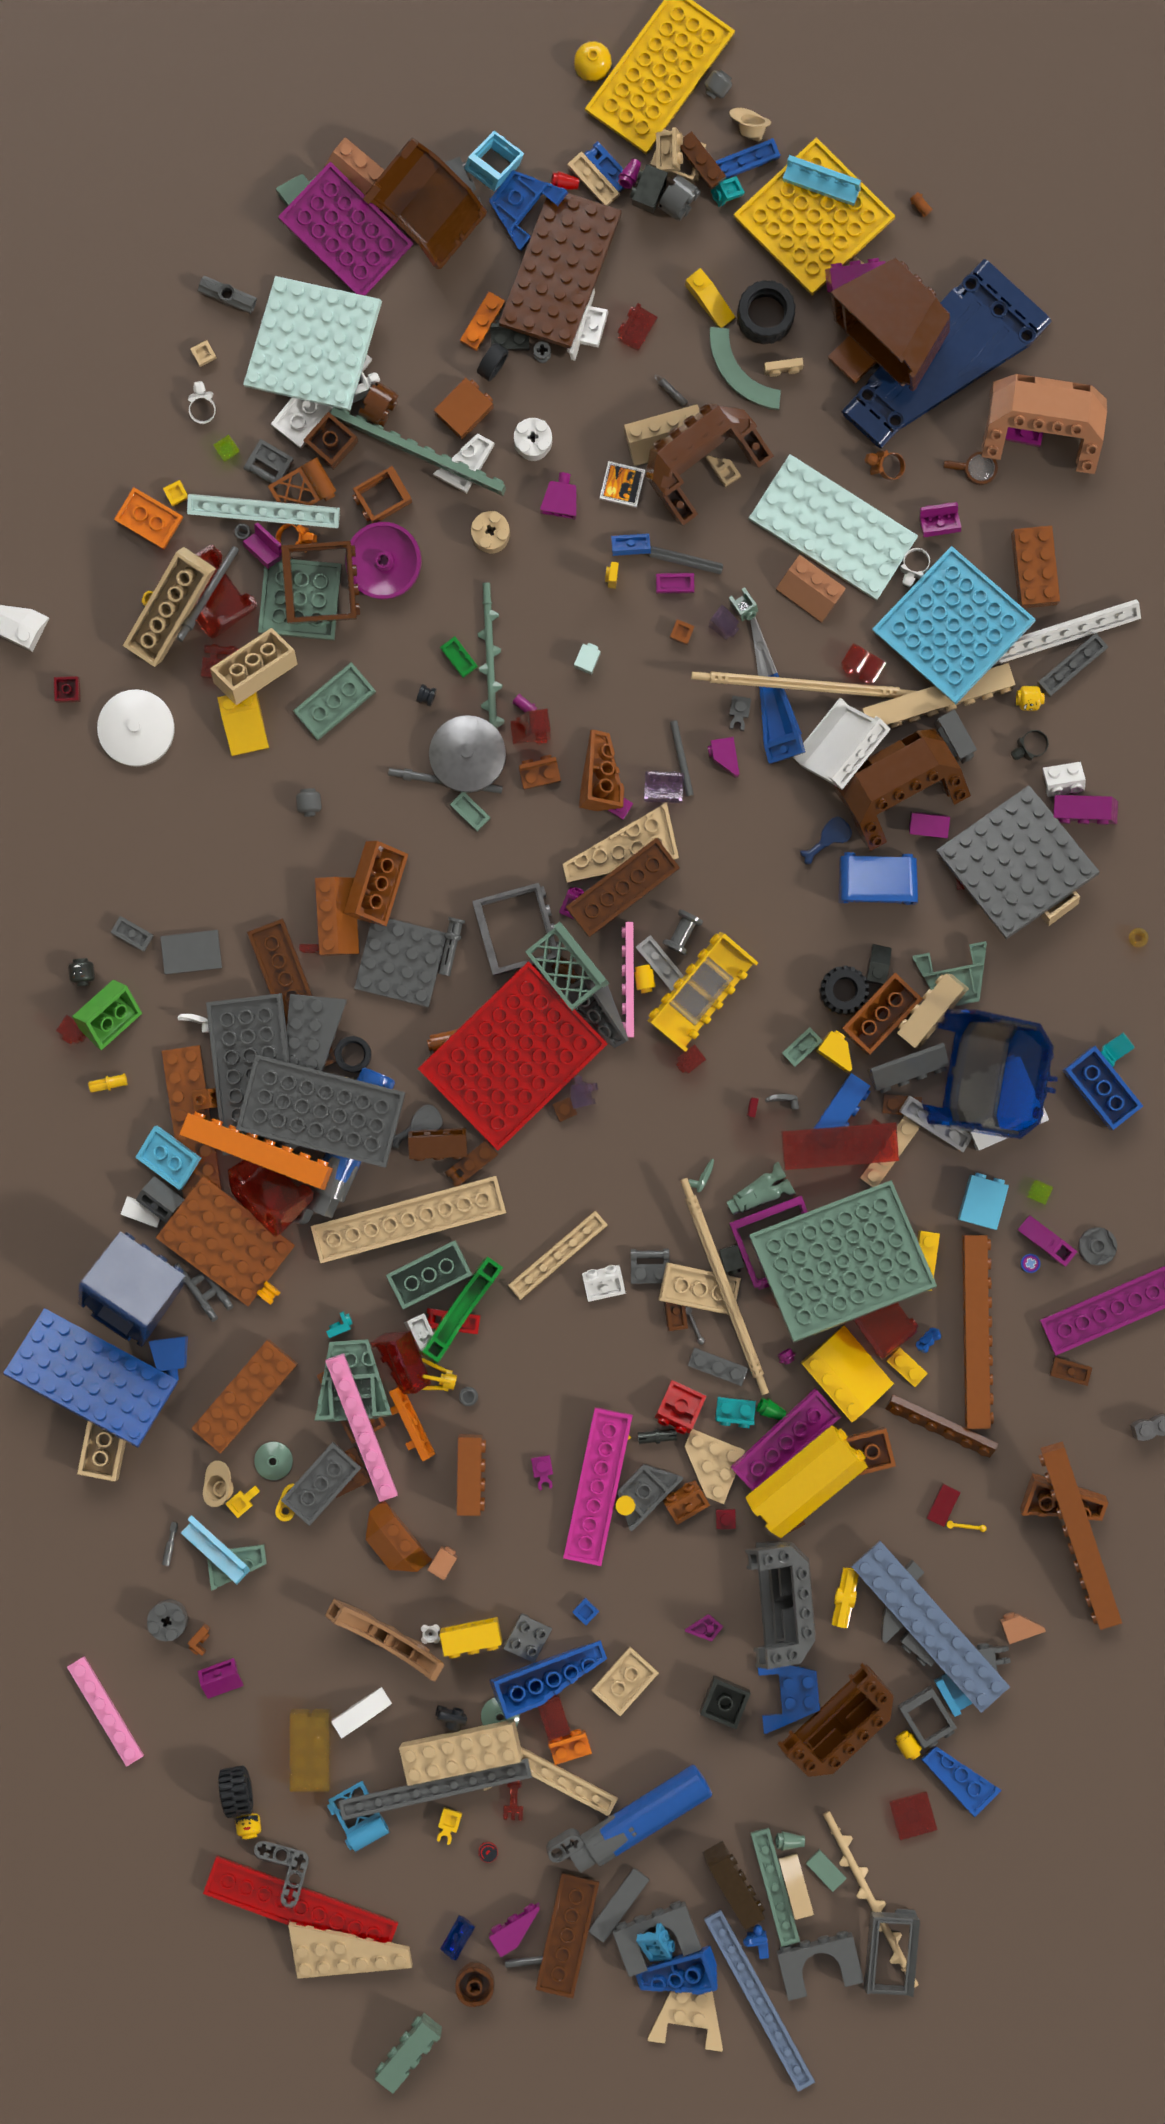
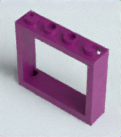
M801 1195L729 1223L754 1288L758 1287L761 1290L769 1287L766 1277L757 1280L738 1228L797 1205L801 1215L807 1213L808 1211Z

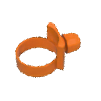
M284 524L276 533V540L281 543L283 531L288 527L294 526L297 532H299V539L295 544L317 542V535L310 533L309 528L300 524L298 526Z

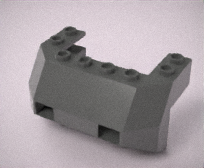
M756 1542V1548L745 1550L749 1561L747 1569H758L764 1646L754 1648L757 1656L755 1667L774 1669L801 1664L816 1638L809 1558L792 1542Z

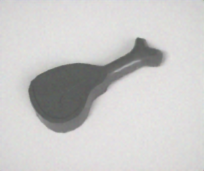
M430 1104L421 1107L414 1114L410 1127L394 1136L392 1147L398 1149L400 1143L408 1137V1131L439 1130L443 1120L437 1108Z

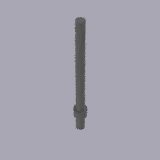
M232 546L190 616L182 623L183 627L176 636L178 641L183 642L188 632L194 628L197 617L238 553L239 549Z
M389 768V776L401 777L403 780L408 781L413 779L443 784L436 775L412 772V769L400 770ZM491 784L481 791L502 794L503 786Z

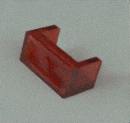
M560 1694L554 1695L546 1703L538 1706L548 1740L571 1734L560 1700Z

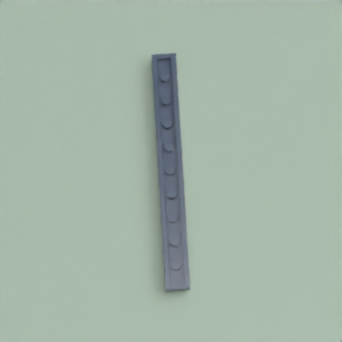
M720 1909L707 1916L704 1920L797 2091L799 2092L815 2083L813 2076L724 1913Z

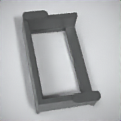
M896 1909L895 1913L870 1911L864 1990L867 1994H892L914 1997L920 1920L915 1910ZM880 1923L910 1925L905 1986L875 1984Z

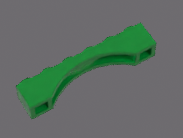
M488 1256L482 1260L419 1352L422 1356L434 1364L440 1361L467 1317L503 1269L501 1265Z

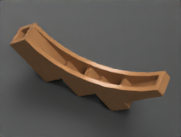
M334 1599L325 1614L334 1624L348 1629L386 1649L413 1666L430 1680L436 1681L445 1665L430 1653L429 1649L420 1641L403 1635L393 1626L376 1620L368 1612Z

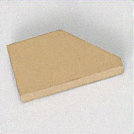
M706 456L705 459L724 487H727L741 477L731 460Z

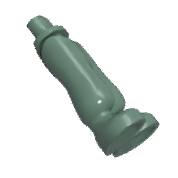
M779 1162L774 1163L772 1173H764L726 1202L733 1215L739 1212L744 1213V1210L748 1211L764 1203L774 1201L782 1193L788 1195L796 1193L788 1178L777 1185H773L774 1182L787 1177Z

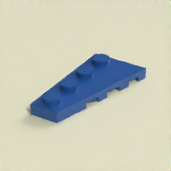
M933 1746L921 1758L923 1763L973 1817H976L1002 1791L936 1746Z

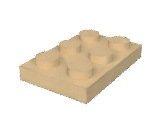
M630 1646L591 1691L621 1716L659 1672Z

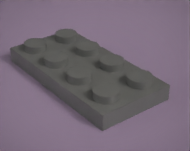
M332 1442L281 1501L310 1526L362 1467Z

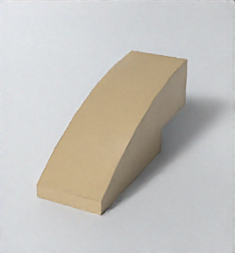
M797 1853L778 1858L795 1920L814 1915Z

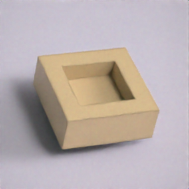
M207 340L191 348L200 367L217 359Z

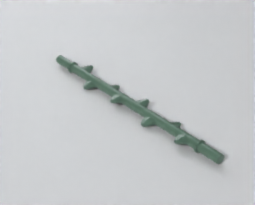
M483 583L482 604L484 605L485 629L478 633V637L485 640L486 664L479 667V671L487 675L488 700L481 704V708L489 711V722L497 729L505 723V720L498 717L496 713V692L503 686L495 681L494 657L501 653V649L493 645L492 621L499 617V613L491 610L490 583Z

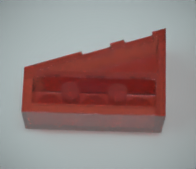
M548 708L527 711L521 715V719L517 717L516 721L510 722L513 744L535 741L536 744L548 743L547 740L551 739Z
M411 1331L384 1333L370 1343L373 1348L377 1347L382 1355L381 1361L383 1363L386 1362L392 1371L390 1375L403 1394H416L431 1384L429 1379L422 1377L424 1374L428 1375V1372Z

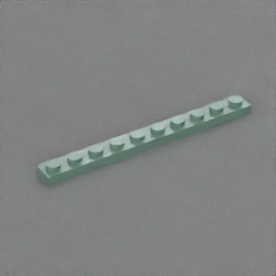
M333 407L330 412L344 425L501 496H504L506 492V487L502 480L496 477L491 479L481 470L476 469V471H473L463 462H453L452 458L448 455L442 454L440 456L435 453V450L427 446L422 448L418 446L416 441L410 438L407 440L400 438L401 435L397 432L390 431L389 433L383 430L384 427L381 425L369 424L365 418L359 415L354 417L347 410Z

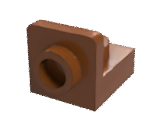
M216 1088L192 1092L194 1110L218 1108Z
M205 1623L187 1643L190 1645L189 1649L196 1655L200 1654L203 1656L206 1652V1649L199 1644V1641L203 1644L210 1636L207 1633L210 1627Z

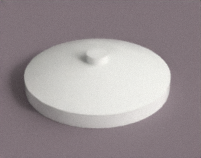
M128 690L112 697L100 712L97 724L99 741L107 754L121 764L134 767L146 766L159 760L171 746L175 731L174 719L168 706L159 697L144 690Z

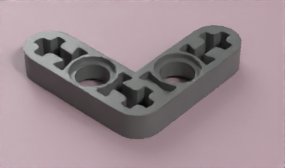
M266 1841L258 1842L254 1847L256 1858L289 1867L281 1894V1904L285 1908L295 1907L308 1867V1855L303 1851ZM262 1845L266 1846L267 1851H271L272 1847L275 1848L273 1859L269 1858V1853H264L263 1856L260 1855V1851L257 1849L262 1848ZM280 1850L287 1853V1858L283 1861H279L276 1858V1853ZM299 1856H303V1860L306 1861L301 1863L300 1870H304L303 1873L298 1870H291L292 1867L296 1869L297 1861H295V1858H299ZM293 1874H297L300 1877V1883L297 1885H292L289 1882V1878ZM287 1886L291 1889H298V1892L293 1891L292 1898L295 1901H291L290 1904H287L286 1899H284V1896L288 1897L290 1889H286Z

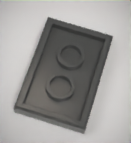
M218 930L160 936L165 975L222 968Z

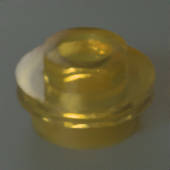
M1142 928L1133 929L1129 934V941L1135 947H1142L1148 942V934ZM1136 934L1141 935V941L1135 939Z

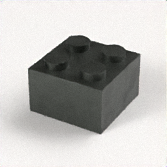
M714 1675L700 1708V1715L737 1729L751 1694L750 1689Z

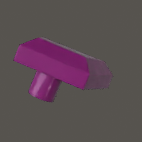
M707 1614L687 1627L685 1632L712 1642L724 1626Z

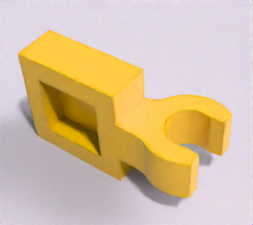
M256 1485L246 1494L240 1490L225 1504L239 1518L253 1506L250 1500L260 1490Z

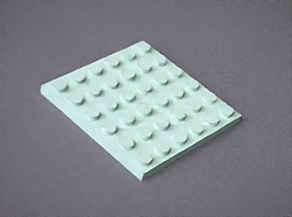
M275 276L243 385L248 388L350 411L382 301L378 298Z

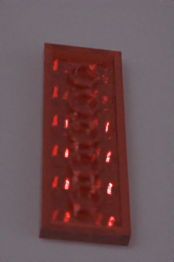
M896 1122L781 1131L784 1170L899 1161Z

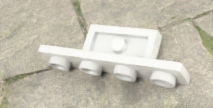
M594 289L573 345L567 350L571 360L574 361L576 360L580 344L599 347L608 316L607 309L591 306L595 294Z

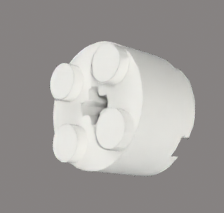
M528 418L518 423L514 432L516 451L529 461H537L544 458L552 447V433L547 423L538 418ZM532 436L535 437V442H531Z

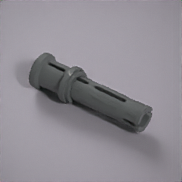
M448 917L449 926L447 933L444 935L447 939L438 974L451 976L457 942L461 939L460 933L462 924H465V921Z

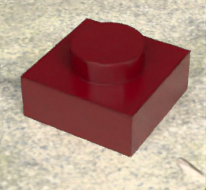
M716 1509V1529H736L735 1509Z

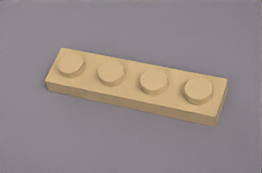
M904 1116L860 1176V1179L871 1187L879 1185L920 1126Z

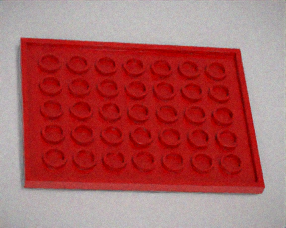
M527 961L417 1069L498 1151L608 1043L575 1009L572 1011L553 986Z

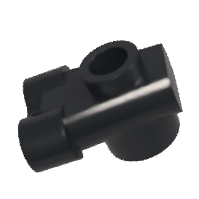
M440 1705L436 1708L435 1715L437 1720L446 1722L445 1726L448 1729L460 1731L461 1726H465L467 1716L462 1709L454 1707L451 1710Z

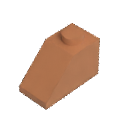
M441 1546L430 1563L428 1571L445 1580L458 1557L455 1555L456 1551L449 1546L445 1548Z
M1010 1612L1003 1615V1619H1000L1005 1638L1009 1644L1046 1632L1042 1625L1018 1613Z

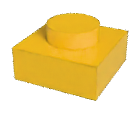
M180 480L163 488L172 507L188 499V495Z

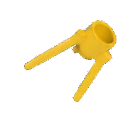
M424 1358L420 1359L427 1365L445 1373H441V1377L422 1375L425 1379L438 1381L439 1385L442 1386H410V1390H454L457 1375L452 1374V1370L445 1369Z

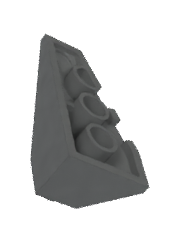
M581 979L571 984L569 989L580 990ZM584 979L583 990H591L596 986L592 980ZM608 985L600 988L575 1009L585 1017L584 1020L588 1024L592 1023L598 1029V1033L612 1047L616 1048L629 1040ZM569 992L568 1000L573 1004L578 1000L579 992Z

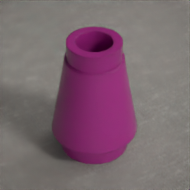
M631 159L619 174L618 183L622 187L631 189L632 186H635L641 162L637 159Z

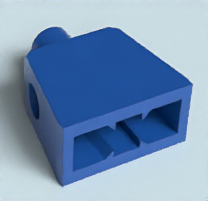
M188 1336L149 1341L156 1369L160 1371L166 1370L167 1375L179 1380L178 1369L186 1368Z

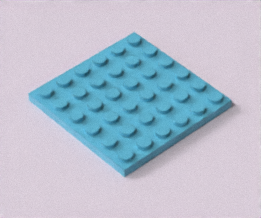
M951 546L872 630L956 705L1036 620Z

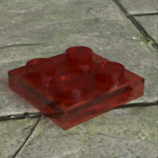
M926 1791L889 1801L900 1840L937 1830Z

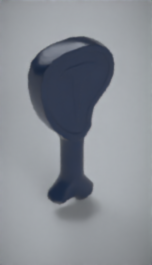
M836 816L830 819L821 832L820 841L810 850L800 851V855L804 857L805 864H811L813 857L824 847L832 843H845L849 841L852 836L849 824L841 817Z

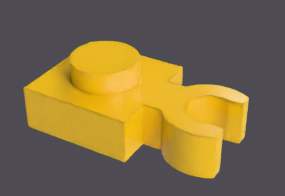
M444 1807L438 1825L443 1831H440L437 1836L438 1842H440L442 1836H447V1845L451 1843V1831L457 1832L462 1816L461 1812Z

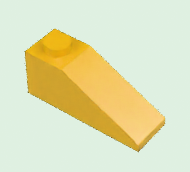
M701 268L686 279L685 287L719 328H724L736 318L713 282Z

